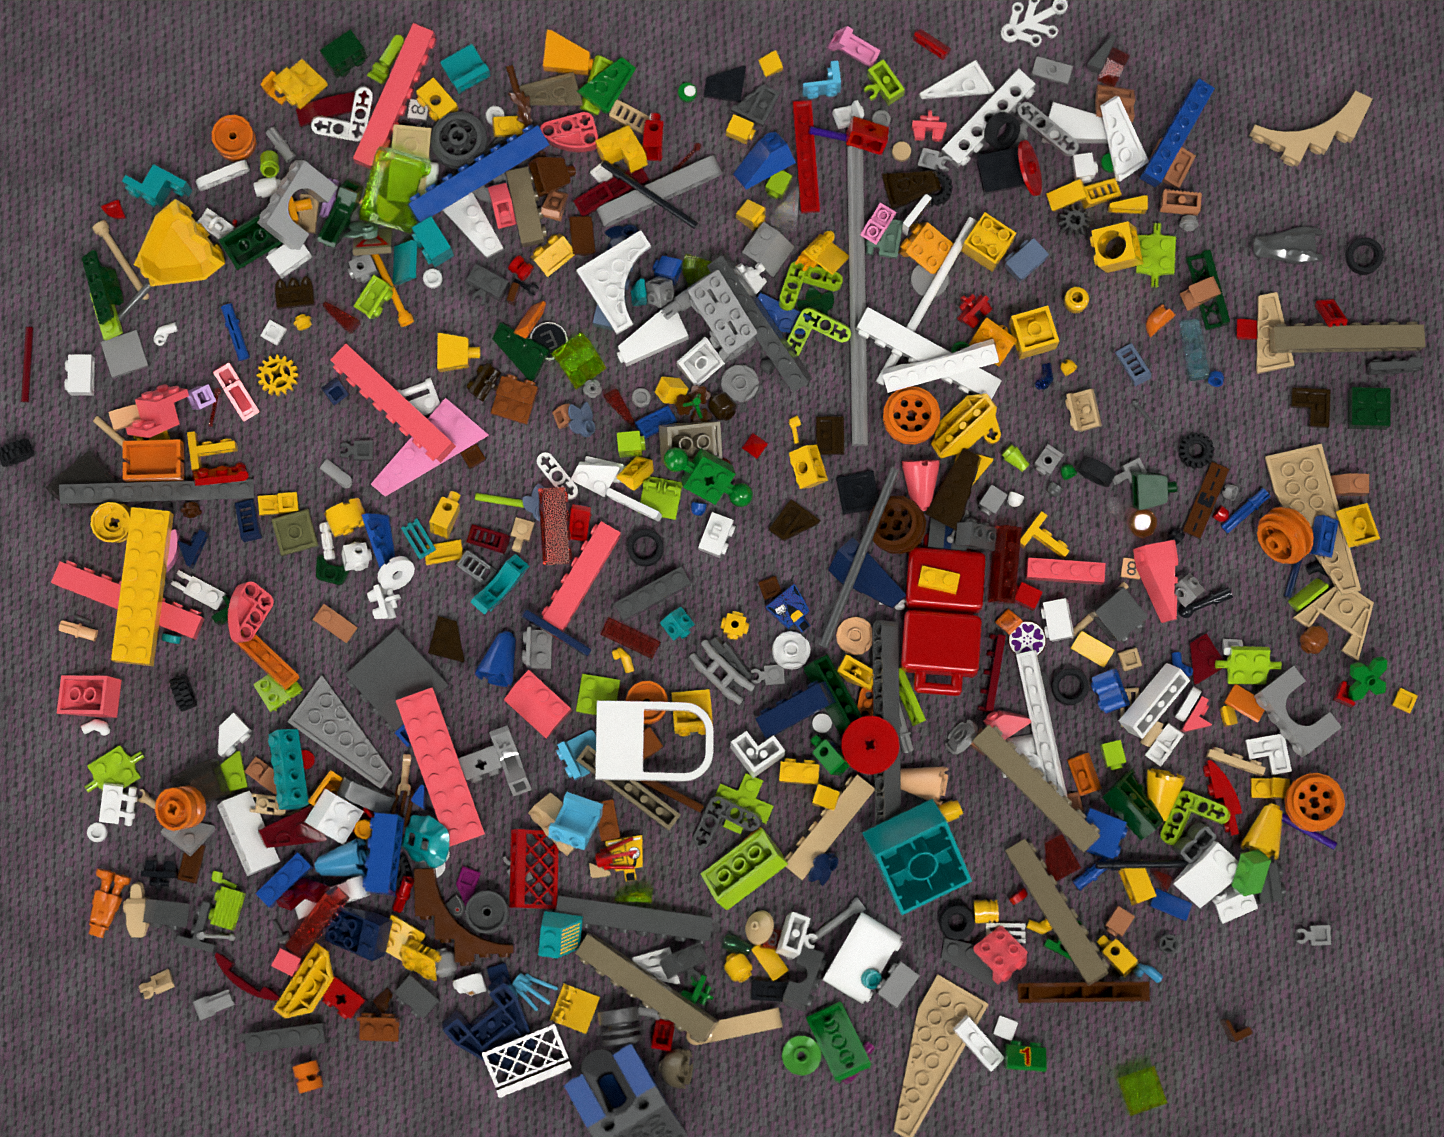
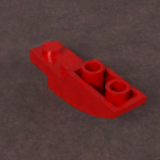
M1208 760L1203 766L1204 776L1209 779V785H1207L1208 794L1212 796L1213 800L1221 798L1219 804L1225 806L1230 812V819L1223 824L1224 832H1228L1229 836L1237 835L1239 831L1235 815L1242 814L1237 794L1223 771L1212 760Z

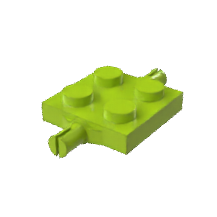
M1153 223V234L1138 235L1143 264L1136 266V273L1151 276L1150 287H1154L1155 280V288L1159 287V276L1174 275L1176 236L1162 235L1161 223H1158V230L1157 223Z
M1231 646L1227 661L1216 660L1215 668H1227L1228 684L1266 685L1269 670H1281L1282 663L1281 661L1270 662L1271 650L1269 647Z
M119 745L92 762L87 767L91 771L94 780L84 786L87 789L86 791L89 793L97 787L103 791L104 783L124 785V789L139 780L141 776L136 769L135 763L145 758L144 755H141L143 753L139 751L131 757Z

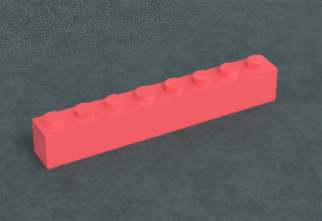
M414 23L412 24L355 152L353 160L356 164L376 171L377 167L382 166L384 151L388 150L391 146L392 140L390 138L393 133L394 124L399 125L398 120L400 116H404L407 109L405 104L408 99L412 98L414 93L412 88L415 82H419L422 75L420 70L422 66H426L429 60L428 52L436 44L437 39L435 38L434 31Z
M347 344L331 358V361L335 364L333 368L340 375L344 372L348 376L346 380L353 387L359 386L361 388L359 393L366 399L370 397L374 400L372 405L380 412L383 409L387 413L385 417L393 424L397 422L400 425L399 430L405 436L410 434L414 438L412 442L419 449L423 446L427 450L425 454L432 461L437 459L441 463L456 447Z
M68 560L66 563L59 562L51 581L52 584L118 609L121 581L117 584L112 582L113 578L104 574L101 577L94 575L95 571L86 567L83 570L76 568L77 564ZM163 598L159 626L196 640L204 622V618L200 616L201 612L190 609L188 612L182 609L183 605L172 602V605L165 603L166 599Z

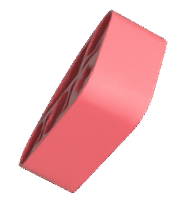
M588 112L543 123L540 127L543 134L547 129L554 131L552 135L547 136L544 134L550 145L561 150L588 152L596 149L595 141L592 144L585 142L588 137L598 140L594 119ZM583 120H587L588 125L584 126ZM566 124L572 126L569 131L563 130L562 127Z
M254 582L239 584L235 588L229 603L228 628L231 639L236 643L251 640L273 606L272 596ZM246 588H247L248 591H249V594H248V595L246 594V591H245Z

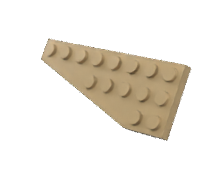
M1322 444L1265 457L1274 495L1282 507L1294 509L1302 514L1309 522L1312 530L1316 516L1325 515L1339 521L1336 511H1339V506ZM1339 522L1332 558L1315 555V557L1339 593L1345 595L1361 590L1351 550L1348 547Z
M938 974L917 1011L894 1126V1132L903 1137H914L966 1045L952 1029L965 1016H968L977 1026L989 1005Z

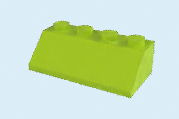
M761 828L702 872L701 876L715 901L724 909L729 910L786 867L788 863L780 849L765 830Z

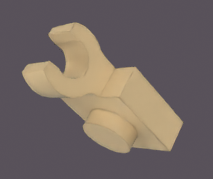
M516 517L511 532V537L516 538L512 547L514 552L520 553L523 541H530L534 522Z
M167 969L151 976L150 982L139 986L140 992H143L145 999L151 998L154 992L160 994L175 987L170 970Z

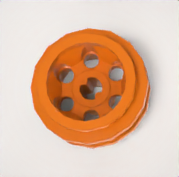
M911 386L895 391L889 396L883 409V423L886 431L894 440L902 444L916 445L925 442L934 435L940 422V408L937 400L930 392L920 387ZM907 401L908 405L906 407H902L901 402ZM915 402H921L922 406L916 407ZM894 413H899L901 417L895 419L893 415ZM909 413L915 415L914 421L907 420ZM924 413L929 414V419H923L922 415ZM902 425H904L905 427L908 428V430L905 431V430L901 429L900 427H901ZM920 425L922 430L916 431L915 427Z
M1288 507L1273 508L1259 520L1258 541L1264 552L1273 560L1280 563L1293 564L1299 562L1311 552L1314 539L1313 530L1305 517L1296 510Z
M1320 773L1306 774L1294 780L1287 789L1284 799L1285 811L1291 822L1300 829L1309 832L1323 831L1335 825L1342 817L1345 807L1344 793L1339 784L1330 776ZM1311 785L1316 786L1317 790L1315 792L1310 790ZM1300 792L1304 793L1303 799L1298 798ZM1324 792L1328 793V799H1325L1323 797ZM1310 798L1315 800L1316 808L1311 807ZM1325 806L1330 807L1329 813L1324 812ZM1299 807L1303 808V810L1305 811L1304 814L1301 812ZM1312 814H1317L1318 820H1313Z

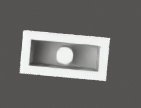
M284 244L279 248L272 249L266 258L280 278L283 279L312 258L304 244L300 250L290 249Z
M68 355V360L65 361V370L68 372V379H65V390L70 395H94L95 358L92 355Z
M1064 598L1044 602L1041 614L1042 618L1046 619L1047 626L1044 627L1046 638H1050L1052 642L1074 638L1068 600Z

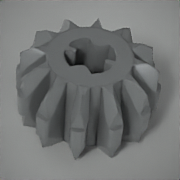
M1071 206L1070 210L1065 208L1064 214H1060L1059 218L1062 221L1058 225L1063 227L1062 233L1068 231L1067 237L1074 233V237L1078 238L1079 233L1084 236L1085 230H1089L1090 225L1087 223L1091 221V218L1086 217L1088 215L1087 211L1081 213L1082 207L1075 210V207ZM1072 219H1073L1074 221H1075V220H1078V223H1077V224H1076V223L1072 224L1071 221H1072Z

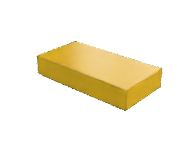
M1082 179L1046 194L1053 212L1088 197Z
M461 539L433 544L436 550L425 556L426 565L459 560L463 554ZM429 545L425 546L427 550L430 549Z

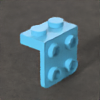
M589 730L567 742L563 741L557 744L559 749L556 752L561 761L565 760L567 764L565 770L569 778L573 777L575 781L590 774L588 770L576 762V759L587 745L596 750V735L593 730Z

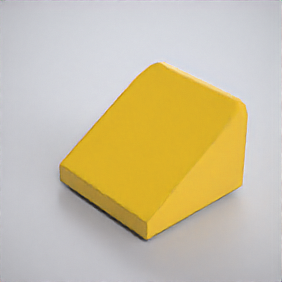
M776 50L758 60L765 77L783 71V65Z
M1223 706L1219 709L1225 727L1238 723L1235 709L1230 706Z

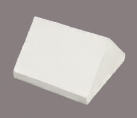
M706 337L677 361V367L693 385L698 386L725 364Z

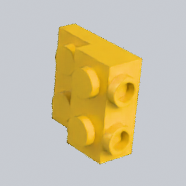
M303 59L290 69L286 67L273 78L274 89L279 94L283 93L289 104L292 106L296 105L299 109L304 107L328 86L327 82Z
M1368 503L1336 511L1349 548L1369 544L1380 539Z
M710 689L671 693L672 702L691 703L703 709L713 725ZM673 711L675 734L683 737L689 736L691 732L706 735L705 726L697 715L688 711Z

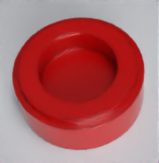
M302 750L304 770H308L314 766L315 756L308 750Z
M1022 888L1010 896L1009 901L1012 905H1015L1026 898L1028 892L1025 888Z

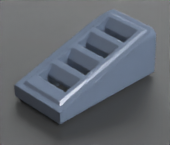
M1132 343L1115 352L1135 387L1151 378V372ZM1131 351L1133 353L1127 356L1126 358H1123V355L1127 354L1128 352ZM1136 358V360H1135L1134 362H1132V363H1130V364H1127V363H1126V362H1128V361H1130V360ZM1140 365V367L1135 369L1134 371L1131 370L1135 366Z

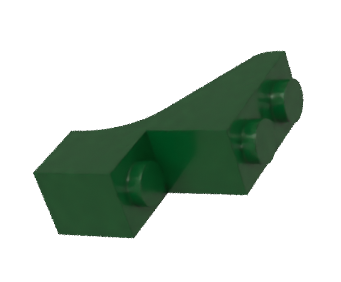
M346 180L340 186L334 207L318 235V242L335 248L342 240L343 235L348 232L352 213L359 206L364 186Z

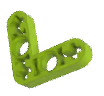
M793 262L789 267L780 294L779 306L785 311L794 309L803 283L830 291H838L842 286L843 277L837 272L832 275L824 270V268L818 266L815 268L810 266L807 271H803L804 265L802 263L796 265ZM796 269H800L798 277L794 276ZM818 273L821 278L813 279L811 274ZM795 283L798 287L791 289L788 287V284ZM791 295L789 303H785L787 296Z
M808 307L800 313L787 342L791 347L794 341H790L791 338L796 342L802 343L801 346L797 343L795 347L796 355L799 356L812 329L838 342L848 341L851 337V329L847 325ZM811 312L813 318L817 319V315L821 316V318L818 320L817 326L813 325L815 321L812 319L806 321V317L803 314ZM821 321H830L831 328L823 330L820 327ZM834 324H837L836 329L840 331L846 329L848 336L840 338L838 332L834 331V335L830 332L833 330ZM798 328L804 329L805 337L797 338L795 330Z
M1182 791L1179 793L1162 828L1161 839L1168 845H1174L1180 839L1191 813L1216 823L1224 824L1230 819L1229 810L1225 806L1189 791ZM1187 796H1188V799H1190V802H1189V803L1186 802V803L1184 804V802L1182 801V798H1187ZM1203 802L1207 803V811L1199 812V805ZM1178 806H1180L1181 808L1183 807L1186 810V812H1184L1181 809H1178ZM1214 809L1217 812L1223 810L1225 816L1219 818L1215 813H1212V810ZM1176 813L1183 815V819L1179 823L1173 821ZM1170 824L1174 825L1175 827H1179L1178 830H1176L1175 828L1173 829L1170 826ZM1172 832L1174 838H1169L1168 840L1166 834Z

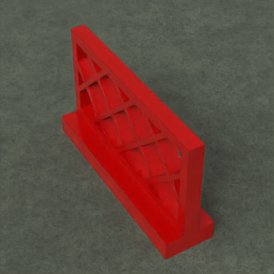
M511 830L509 908L557 909L559 849L554 842L549 848L542 841L546 837L544 831ZM526 834H532L537 840L531 847L526 842ZM539 843L546 850L540 857L533 850ZM529 853L536 858V861L531 866L526 862V856ZM548 853L553 858V862L549 867L542 861ZM538 863L545 869L540 876L533 870ZM529 872L536 879L530 886L525 881V876ZM547 873L552 877V883L548 887L541 880ZM538 882L545 889L539 896L532 889ZM528 892L535 897L531 904H525V895ZM547 892L552 897L551 905H546L541 900Z

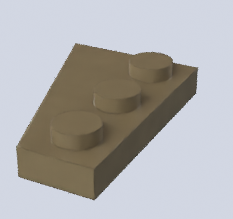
M574 72L519 86L520 91L522 92L523 90L526 97L530 96V105L583 106L580 94L576 92L578 86Z

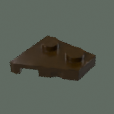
M791 499L768 531L784 542L818 525L821 520Z
M438 616L428 654L462 663L465 662L457 621Z

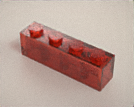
M565 487L538 489L543 565L570 564L569 560L572 559V551L569 548L568 541L571 539L570 529H567V522H569L570 516L569 511L566 510L568 492L565 491Z
M1009 525L995 526L997 528L995 551L992 552L988 603L1015 604L1022 527Z
M337 885L328 890L285 946L298 958L305 955L325 932L350 897Z

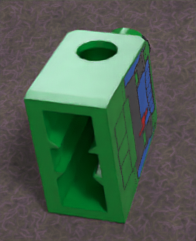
M820 734L815 735L810 742L816 747L812 753L831 775L841 776L850 767L843 756L842 749L835 741L831 739L824 740Z

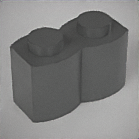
M1200 822L1195 823L1189 828L1186 836L1180 838L1175 843L1172 850L1182 860L1192 863L1199 858L1203 849L1208 848L1214 842L1216 834L1208 826Z

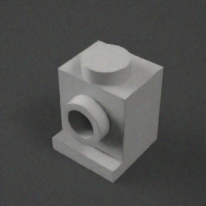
M1047 444L1033 466L1036 467L1035 470L1039 474L1050 476L1064 454ZM1045 458H1050L1051 463H1045Z

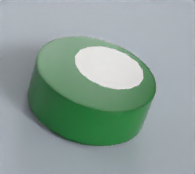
M691 83L680 85L678 89L680 100L686 103L695 100L697 96L696 87Z

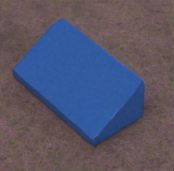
M1325 515L1315 517L1313 525L1314 539L1310 554L1332 558L1338 520Z
M420 785L411 798L413 803L424 810H427V788Z
M1156 888V897L1151 899L1149 907L1184 922L1187 921L1192 903Z

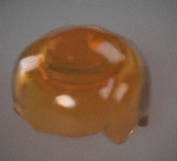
M1147 509L1136 510L1128 519V527L1135 536L1145 538L1154 533L1157 527V518L1152 511Z

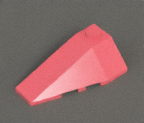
M1175 540L1144 545L1133 549L1136 569L1161 623L1175 620L1177 618V595L1174 593L1175 583H1178V577L1175 576V566L1178 565Z

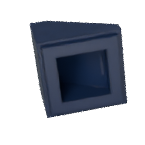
M337 377L321 388L334 406L349 395Z

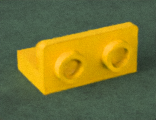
M561 234L552 235L547 240L548 243L543 247H537L530 257L546 277H549L575 255L573 254L572 246Z

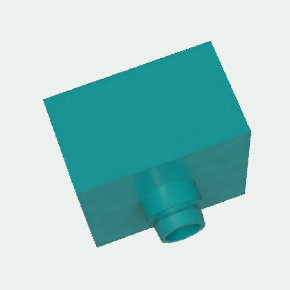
M933 799L862 832L887 891L901 915L972 882L949 825Z

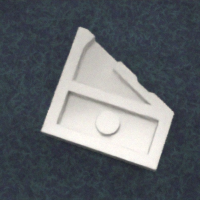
M579 462L571 477V481L605 497L621 464L604 465V463L598 462L593 464Z
M670 947L633 957V962L659 980L680 984L678 976L668 980L659 963L672 954Z

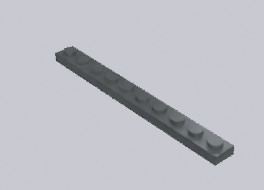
M254 479L195 486L194 481L59 485L60 504L254 498Z

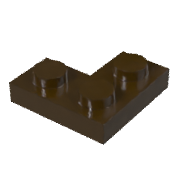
M1292 387L1290 408L1309 409V427L1329 428L1331 390Z

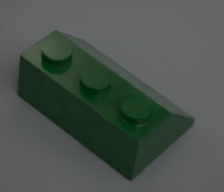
M260 214L218 239L237 270L282 244L281 241L257 223L260 219Z

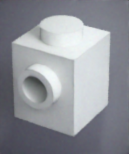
M1092 153L1073 155L1072 166L1075 181L1082 179L1083 183L1091 182V179H1094L1096 175L1095 173H1098L1097 162L1093 161Z

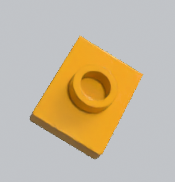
M271 71L265 76L260 85L266 94L283 105L286 101V96L277 97L275 95L276 90L273 87V78L277 75L274 71Z

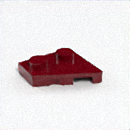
M1207 633L1189 644L1194 685L1223 669L1215 668L1216 660H1224Z

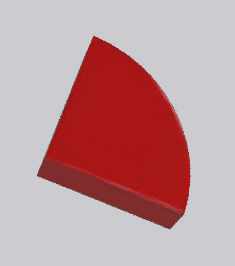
M119 200L101 206L105 214L111 218H126Z

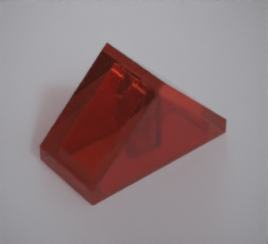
M1113 47L1097 81L1107 86L1115 87L1130 55Z

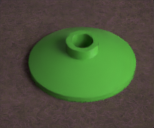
M797 1036L785 1044L782 1051V1060L785 1067L791 1073L808 1075L819 1066L821 1051L813 1039L806 1036ZM799 1052L805 1053L804 1059L798 1058Z

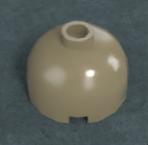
M674 1049L664 1056L663 1061H660L659 1072H661L663 1080L669 1086L686 1089L685 1084H690L693 1071V1063L689 1066V1057L693 1058L690 1050Z

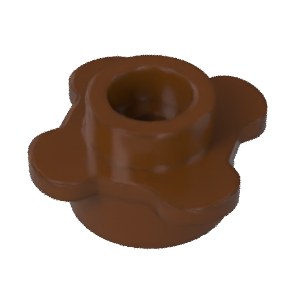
M196 502L185 503L181 509L183 516L187 518H195L197 515L202 514Z

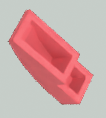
M230 362L213 371L243 422L260 412Z

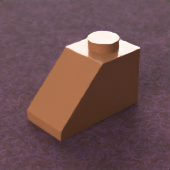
M1350 473L1331 476L1336 496H1366L1369 493V474Z
M325 604L322 605L313 618L316 623L345 643L350 640L357 630L355 625Z

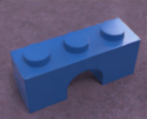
M297 853L255 894L269 908H273L277 904L276 900L298 880L305 877L314 866L301 853Z

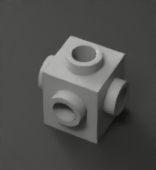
M371 255L354 256L349 261L350 268H348V272L351 278H355L357 282H368L373 275L379 274Z
M658 276L646 282L648 304L664 308L667 304L674 301L672 279Z
M1191 573L1185 577L1179 576L1178 583H1175L1174 587L1177 600L1184 607L1205 591Z

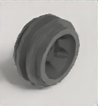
M454 112L438 120L432 130L431 144L433 152L440 163L448 168L458 170V168L465 164L469 166L474 164L476 157L486 154L488 138L485 127L478 118L470 113ZM465 127L470 128L471 131H470V132H466V131H465ZM445 135L449 137L446 142L443 141ZM460 136V138L463 139L461 141H458L457 139H455V137ZM471 139L477 140L475 145L470 144ZM449 148L454 149V153L450 154L447 152V150ZM463 150L468 151L467 154L461 155Z

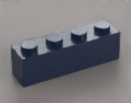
M818 681L807 685L808 689L804 692L802 689L791 694L793 698L789 700L784 698L775 703L777 707L773 709L768 707L760 711L761 715L755 719L765 738L775 736L835 703L836 701L826 682L818 683Z

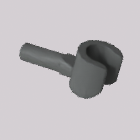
M274 920L272 923L278 932L280 943L283 945L291 944L290 933L283 934L277 920Z

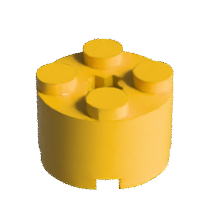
M359 498L350 499V504L339 503L324 513L334 537L342 534L344 536L354 532L353 528L365 527L361 515L366 513Z

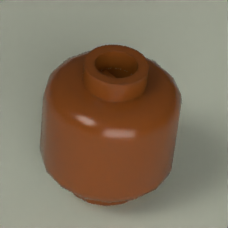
M1310 626L1300 637L1301 648L1308 654H1319L1329 642L1328 633L1321 626Z

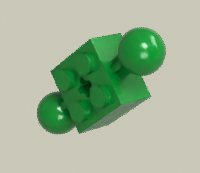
M674 447L665 453L664 464L668 470L673 472L686 471L681 478L682 486L686 490L714 505L717 504L723 493L728 494L730 502L737 507H745L752 501L753 492L750 486L745 483H736L734 485L730 483L736 473L733 465L702 448L692 462L688 460L687 453L681 448Z

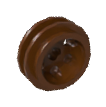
M890 496L872 541L880 549L890 554H904L912 551L921 543L926 533L927 522L924 512L913 500L904 496ZM875 506L873 507V509H872V511H871V513H870V515H869V517H868V523H869V521H870V518H871V516H872V513H873V511H874ZM904 510H908L907 516H902ZM894 511V515L889 517L888 515ZM883 523L887 524L885 529H882ZM888 535H893V540H887Z

